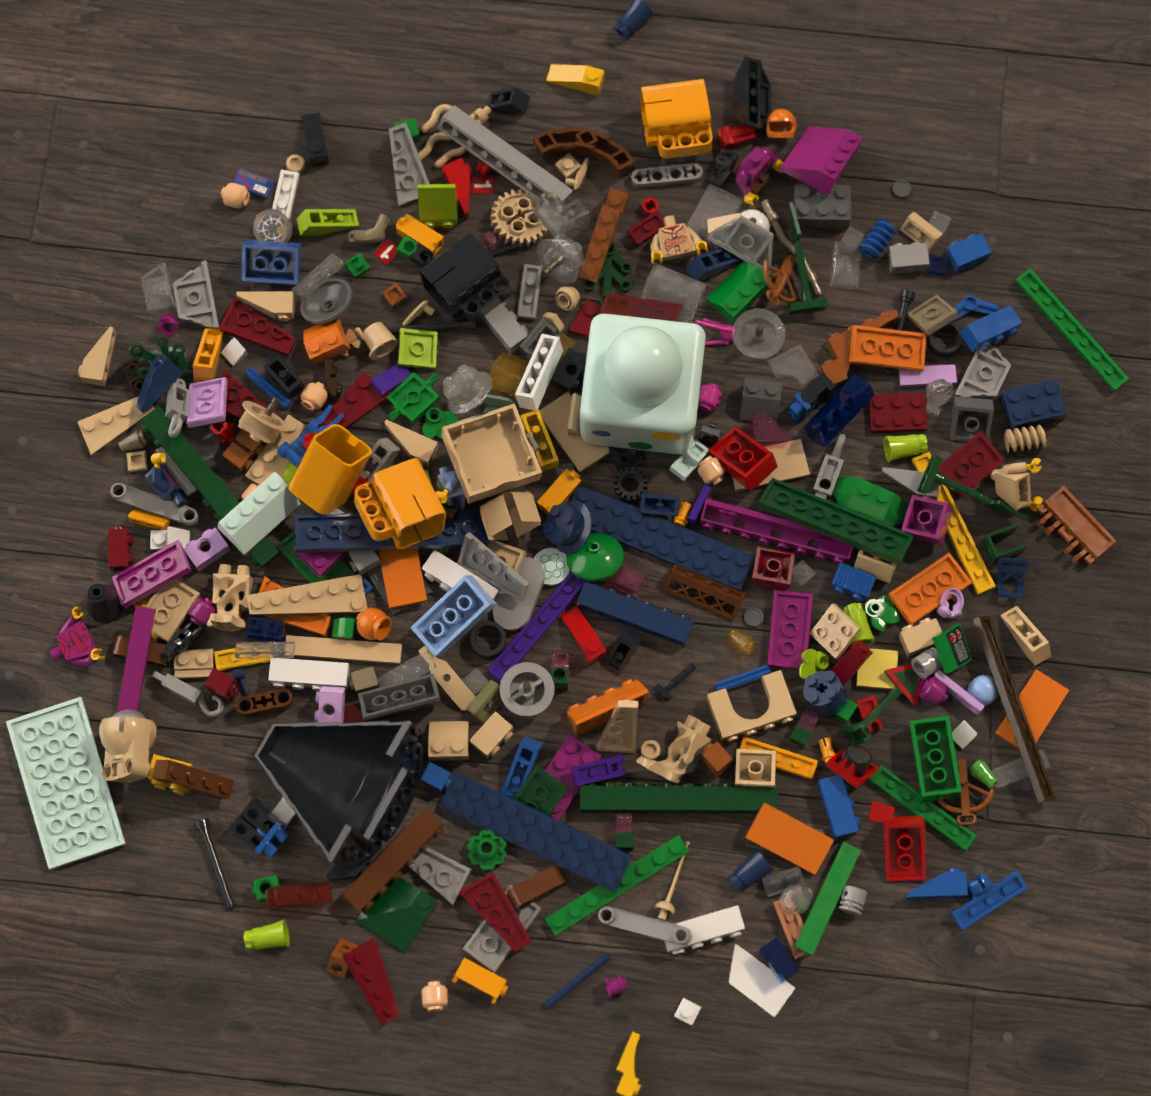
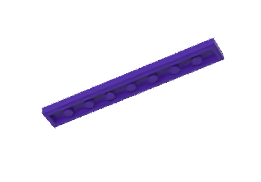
M570 572L530 619L528 624L523 627L488 668L487 672L501 683L504 674L524 659L580 593L584 583L589 581L580 579Z

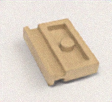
M213 649L184 650L179 656L176 655L174 657V677L177 679L208 678L214 667Z

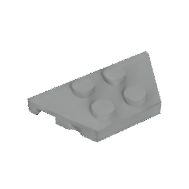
M742 215L713 231L707 237L708 240L744 261L758 266L762 270L764 260L768 261V266L772 264L774 234Z
M205 260L195 270H190L183 278H179L172 283L178 317L180 321L218 330L219 323L208 264Z
M991 344L982 351L980 349L976 350L954 397L995 399L1011 364Z

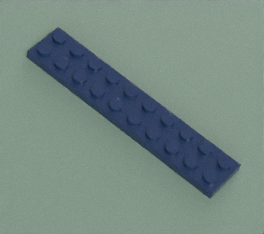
M581 485L577 487L571 500L582 502L589 508L592 515L591 532L609 535L620 544L669 564H676L741 591L755 559V556L650 513H641L638 508Z
M480 509L461 510L456 522L453 523L446 519L444 531L441 534L425 541L421 540L420 543L404 549L462 548L465 535L468 532L474 535L486 547H489L490 541L480 515ZM359 513L294 515L296 553L402 550L397 549L392 537L383 541L372 539ZM380 527L375 528L376 530H379V531L383 530V529L380 528Z
M459 772L454 773L439 808L486 831L490 830L495 835L615 893L618 891L633 857L616 847Z

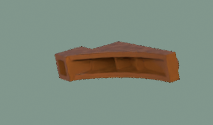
M613 188L610 189L605 206L602 205L579 277L598 283L608 251L623 214L626 211L631 194Z
M888 310L881 313L878 318L865 320L859 326L885 329L897 323L899 315L896 310L891 312ZM852 326L841 334L837 332L829 337L827 347L834 361L832 359L827 360L820 368V374L823 372L836 385V388L845 385L848 380L847 373L852 364L849 363Z

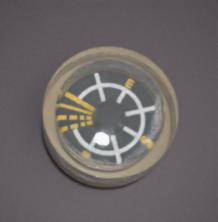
M267 209L259 213L255 218L253 232L258 241L288 242L292 235V224L290 219L281 211Z

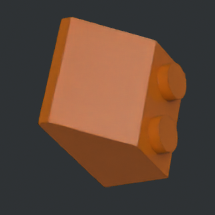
M339 318L304 330V345L310 360L316 364H320L325 359H331L351 349Z

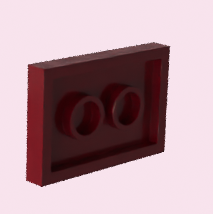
M926 393L872 394L868 396L870 433L928 430Z
M980 431L943 461L938 471L944 474L946 478L971 489L1005 460Z

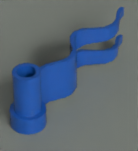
M329 404L318 418L313 419L307 425L300 437L291 444L284 442L277 450V454L282 458H286L298 468L306 452L302 446L305 442L302 438L309 432L313 435L315 432L323 431L330 425H338L344 415L341 413L330 424L317 428L325 421L333 406Z

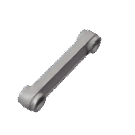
M115 483L111 487V496L118 502L187 526H195L199 521L198 512L191 507L183 506L177 508L174 502L164 501L157 495L122 483ZM118 489H123L124 492L121 495H115ZM188 514H195L192 520H186Z
M603 907L598 915L599 920L603 924L680 945L689 944L693 936L691 930L684 926L612 907ZM611 911L612 917L606 921L605 913ZM682 931L687 933L684 941L679 939V934Z

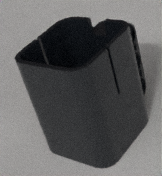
M471 233L466 234L419 270L424 289L452 320L462 313L467 320L476 322L511 295L510 281L501 272L497 261ZM500 286H506L504 290L498 289ZM486 297L492 298L490 301H484ZM472 308L477 309L475 312H469Z

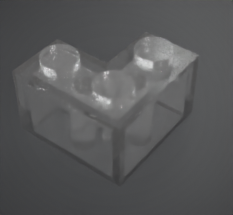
M555 192L541 198L533 209L536 216L555 238L578 227L589 214V211L578 199L565 205Z

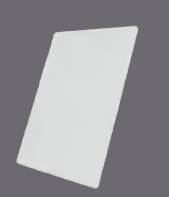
M735 944L729 983L775 1017L795 987L739 945Z

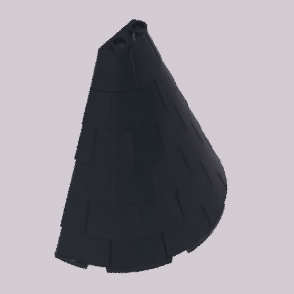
M410 721L272 724L271 728L267 731L254 756L269 775L277 790L281 792L290 808L295 811L315 843L320 846L328 861L344 867L345 864L355 866L374 856L382 849V841L386 837L392 838L400 827L415 797L411 794L413 786L420 781L423 748L422 744L417 741L419 732Z

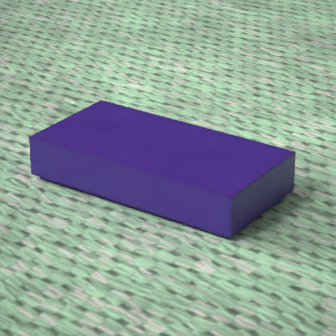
M397 363L373 378L371 384L383 397L397 388L411 373L406 367L398 366Z
M705 484L688 517V523L691 525H695L705 505L706 498L708 499L711 487Z

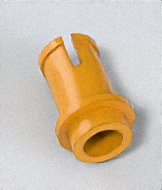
M680 502L678 516L673 517L674 524L682 527L688 524L687 518L692 508L691 504Z
M824 738L826 746L823 739L818 741L823 755L821 759L825 764H827L831 757L836 755L834 754L830 738Z

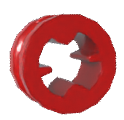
M481 161L476 168V172L481 173V176L485 177L489 174L492 167Z
M646 198L643 201L642 211L646 216H649L656 210L658 211L659 204L656 199ZM653 204V208L651 210H648L647 206Z

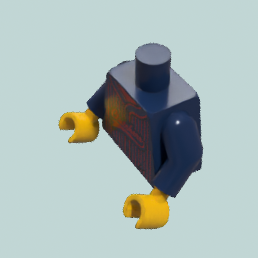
M165 453L153 454L151 461L154 467L145 475L146 479L162 500L174 502L177 508L185 506L187 504L184 498L186 493L164 466L160 464L166 461Z

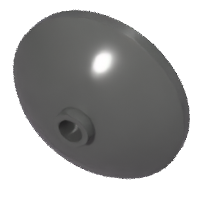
M339 278L323 280L312 286L305 293L300 303V312L303 318L310 323H329L345 313L352 301L353 291L345 280Z

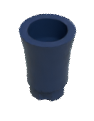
M633 0L627 11L614 26L615 31L624 39H628L654 13L642 0Z
M756 849L734 871V874L728 878L739 892H742L745 888H749L756 881L774 870Z

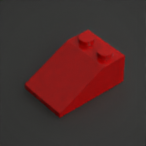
M733 427L708 450L709 454L713 458L716 457L737 482L750 491L778 468L773 453L737 427Z
M923 816L883 817L886 881L926 880L925 823Z

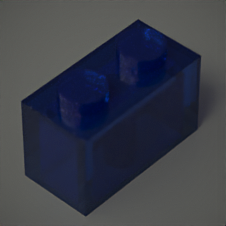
M777 937L758 950L780 984L799 972Z

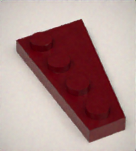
M607 293L600 312L677 322L684 304Z
M363 371L332 407L325 421L317 428L330 424L342 413L344 417L338 425L348 429L355 421H359L369 411L377 408L380 403L387 399L391 392L382 397L371 384L373 378Z
M493 872L458 891L514 952L532 943Z
M373 937L342 955L381 1026H383L400 1014L375 938Z

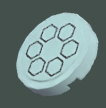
M543 549L534 557L541 564L545 573L543 585L556 586L562 583L569 575L570 570L567 566L566 555L558 549Z

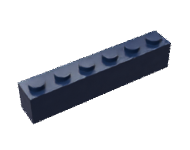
M593 581L584 583L577 600L578 608L682 647L686 646L694 623L691 621V618L685 615H680L679 617L666 608L660 610L655 608L654 604L644 601V603L636 601L637 598L631 595H620L615 589L601 588L600 584Z

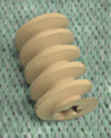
M1036 425L1035 429L1033 426H1029L1028 429L1021 427L1020 431L1018 428H1014L1013 432L1010 429L1005 431L1004 441L1008 453L1010 447H1012L1013 452H1016L1017 446L1020 447L1021 451H1024L1025 445H1027L1028 450H1031L1032 444H1034L1036 449H1039L1040 443L1043 448H1046V434L1040 425Z

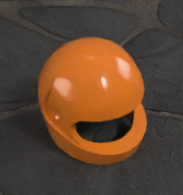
M777 109L771 112L767 119V138H794L796 130L794 115L786 109Z

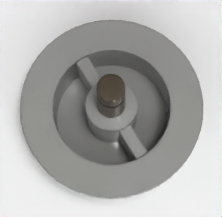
M530 662L519 663L511 667L504 674L500 683V696L504 705L511 712L520 716H534L543 712L552 702L554 682L549 672L542 666Z

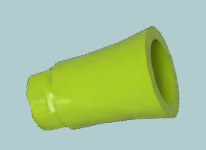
M924 434L884 436L883 446L888 462L928 451L927 438Z
M853 603L844 607V613L862 629L849 645V648L858 640L867 646L873 644L875 638L870 630L862 604Z
M283 919L270 925L245 931L244 943L246 949L261 950L274 947H289L290 938L286 921Z

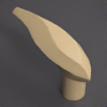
M589 158L585 159L575 179L566 178V186H573L575 190L578 189L585 177Z
M425 300L414 309L402 325L405 326L410 323L415 317L420 316L423 311L432 316L435 309L428 305V300Z

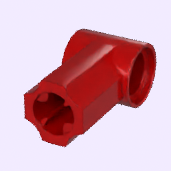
M745 125L734 128L727 126L716 132L721 148L727 150L735 148L737 144L755 140L756 137L754 128Z
M222 421L210 424V430L219 437L220 445L230 446L232 442L236 444V425L234 423Z

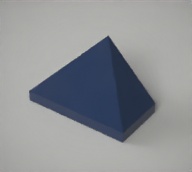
M642 493L640 512L678 516L680 497L663 493Z

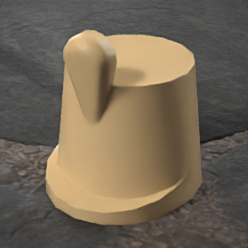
M382 322L371 324L364 332L359 327L354 330L356 335L366 342L370 350L369 357L372 360L388 355L398 344V340Z

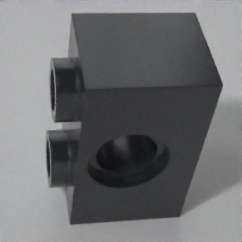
M568 348L552 375L551 385L566 393L569 392L570 395L573 390L576 391L581 383L580 378L585 373L586 356ZM569 369H573L576 371V373L574 375L567 374V371Z
M276 355L263 366L266 374L290 400L305 388L303 381L279 355Z

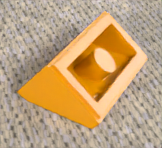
M134 509L128 514L131 523L157 530H167L171 521L170 519L139 509Z

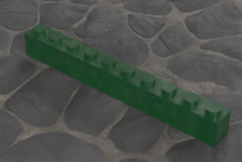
M159 406L141 419L143 424L142 430L147 436L150 434L155 439L153 443L157 448L163 447L196 487L194 493L197 494L199 492L203 497L201 499L203 504L208 509L211 507L215 511L213 516L218 522L239 504L181 432L175 438L169 436L168 430L171 420L165 417L164 411ZM267 536L248 552L252 556L249 559L255 567L260 566L262 569L280 556L279 550Z
M588 783L580 786V813L758 814L764 802L778 809L777 787H733V784H722V787H714V784L710 783L702 784V787H694L692 783L682 784V787L674 786L673 783H664L663 786H655L654 783H644L643 786H635L634 783H624L623 786H616L615 783H604V786H596V783Z

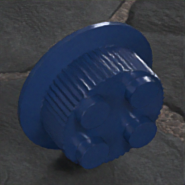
M571 501L566 504L552 506L543 526V532L546 534L547 539L560 552L572 554L579 551L588 541L592 530V515L584 503Z

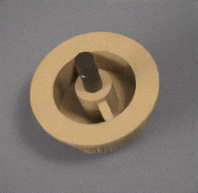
M274 396L267 408L250 401L242 403L245 412L239 420L238 426L242 430L251 433L250 437L257 442L263 440L271 445L276 441L281 432L287 433L290 430L289 426L273 413L280 402L279 398Z

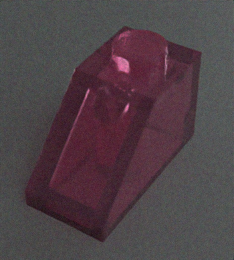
M756 413V416H752V439L755 441H791L790 434L771 416H767V413Z
M621 566L615 575L602 581L637 597L645 581V575L632 568Z

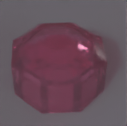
M489 230L483 233L484 244L490 250L497 248L498 241L493 232Z

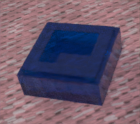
M930 254L927 274L946 276L948 256Z

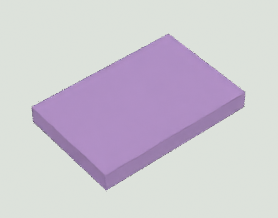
M226 377L189 384L190 402L186 422L188 428L225 421L227 400Z

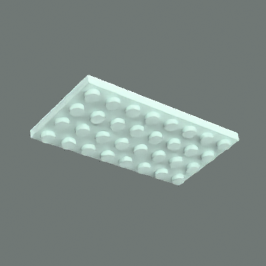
M82 697L6 721L49 870L126 845L108 782L102 777L103 765Z

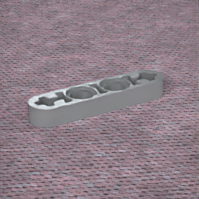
M695 163L637 169L631 174V183L636 188L693 183L701 179L703 170L700 165ZM692 170H695V172H697L696 176H693V174L691 173ZM678 171L681 173V176L674 179L671 177V172ZM654 173H660L663 178L657 181L652 176ZM637 175H640L642 178L641 182H638V179H636Z

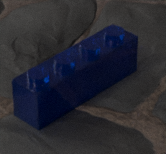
M856 375L848 379L828 403L821 407L814 418L808 421L804 427L808 437L826 448L875 395L871 384Z

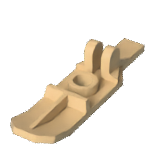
M426 645L422 647L419 652L429 663L431 674L434 673L436 681L461 710H467V707L476 696L445 660L435 657ZM445 674L450 675V681L444 680Z

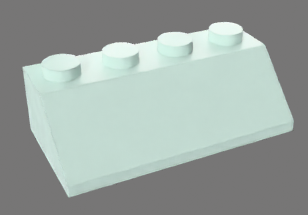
M274 472L218 522V529L246 555L301 503L289 491V485Z

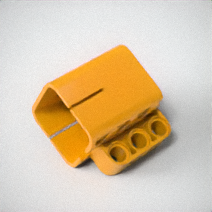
M704 79L641 87V114L648 148L658 146L660 156L667 159L705 154L712 149L711 116Z
M330 425L313 437L288 489L319 514H330L346 503L372 450L367 444L341 425Z
M411 459L381 470L373 475V479L370 482L362 484L355 489L354 504L370 536L375 541H383L392 537L397 549H404L420 543L421 540L425 541L433 538L444 531L447 514L418 459ZM380 527V528H382L383 530L379 531V530H376L375 528Z

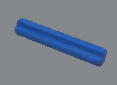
M249 368L246 371V377L272 399L274 396L280 399V406L287 409L291 405V400L255 369Z
M765 665L717 682L715 688L716 691L725 688L728 691L759 680L762 676L770 674L771 671L769 666Z

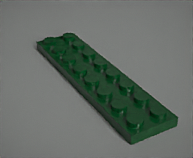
M775 478L771 479L757 506L899 566L914 537L909 533Z

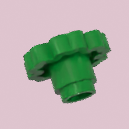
M482 830L479 836L471 837L468 843V849L470 850L468 858L473 866L480 865L482 871H492L495 869V865H502L507 857L504 850L507 846L503 838L495 836L492 831Z

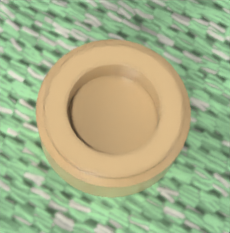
M291 155L286 161L288 171L303 172L305 169L304 159L300 155Z
M654 740L645 741L641 746V755L647 759H657L660 755L659 744Z

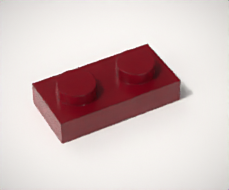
M656 210L629 228L627 234L638 247L656 235L660 228L665 227L664 219Z

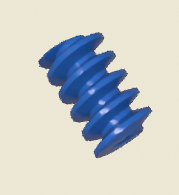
M879 218L874 227L871 228L870 233L863 239L862 244L858 246V249L867 258H879L881 254L878 251L884 252L885 248L883 246L889 245L887 240L891 241L893 239L892 235H896L897 231L889 221Z

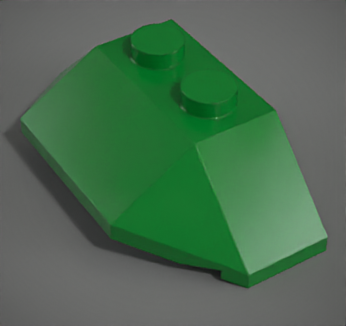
M840 476L833 491V496L838 505L892 527L903 524L909 504L896 493L861 478Z

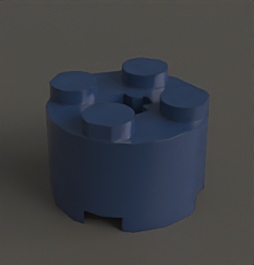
M820 671L809 675L805 679L804 697L812 709L822 716H832L838 713L844 702H847V690L832 671Z

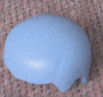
M989 675L976 677L970 682L967 691L984 706L992 703L999 693L994 679Z

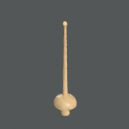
M689 841L686 842V847L690 844ZM685 855L681 857L666 901H660L655 906V909L660 912L659 920L665 921L667 915H674L675 908L670 903Z

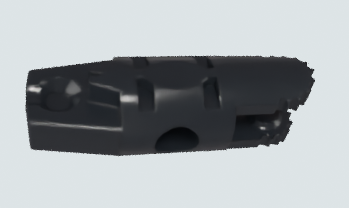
M193 621L189 622L166 644V648L162 651L163 658L170 661L176 655L179 656L205 632V628L200 626L191 633L196 623Z

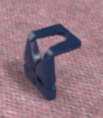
M1008 557L998 558L997 588L999 597L1019 599L1025 597L1023 585L1030 564L1029 559L1015 558L1013 560V558ZM1010 577H1013L1018 584L1017 592L1013 594L1006 592L1003 583Z

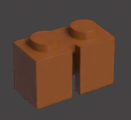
M244 430L235 438L238 443L232 442L222 455L224 461L241 473L251 468L254 458L261 454L266 445L263 440H260V442L253 440L250 437L251 433Z
M718 742L714 744L709 743L703 748L700 761L715 778L731 766L733 759Z

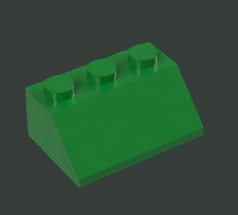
M743 261L705 301L733 325L769 288L766 284L763 270L758 266Z

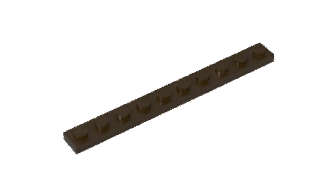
M990 616L977 617L973 619L975 630L979 635L981 647L988 661V667L994 677V683L998 688L1001 703L1005 708L1008 722L1014 733V739L1018 744L1021 759L1024 761L1027 769V775L1032 783L1034 795L1038 803L1052 801L1056 798Z

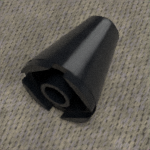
M94 584L88 589L85 605L91 618L101 623H108L121 615L124 607L120 603L114 586Z

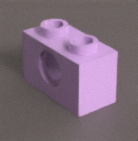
M215 527L214 529L206 530L198 540L190 541L186 548H184V551L200 572L228 553L230 548ZM204 545L211 546L209 551H201Z
M322 686L320 691L316 693V703L319 704V711L316 710L315 722L344 723L345 688ZM325 705H332L334 711L326 710Z

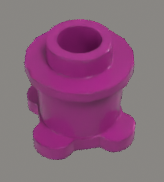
M171 313L163 314L160 317V325L157 326V332L172 338L174 331L179 327L177 317Z
M620 975L617 978L604 979L609 999L612 998V995L620 993L624 995V990L628 989L625 978H621Z

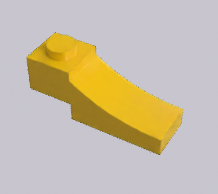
M632 1032L616 1070L623 1073L616 1091L617 1094L622 1096H637L641 1086L637 1084L639 1079L635 1078L634 1072L635 1050L640 1037L635 1032Z

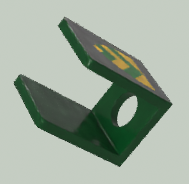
M1017 523L986 534L983 543L992 564L998 562L999 557L1010 558L1023 553L1027 545L1025 543L997 553L992 540L1014 533L1018 527Z

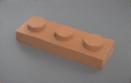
M791 895L773 902L794 959L807 955L794 948L803 928V922L793 896Z

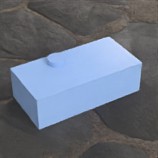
M465 575L411 629L435 657L443 656L489 613L497 603L473 575Z

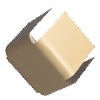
M505 492L480 508V515L489 540H508L505 528L512 525V522L517 537L541 525V519L530 492Z

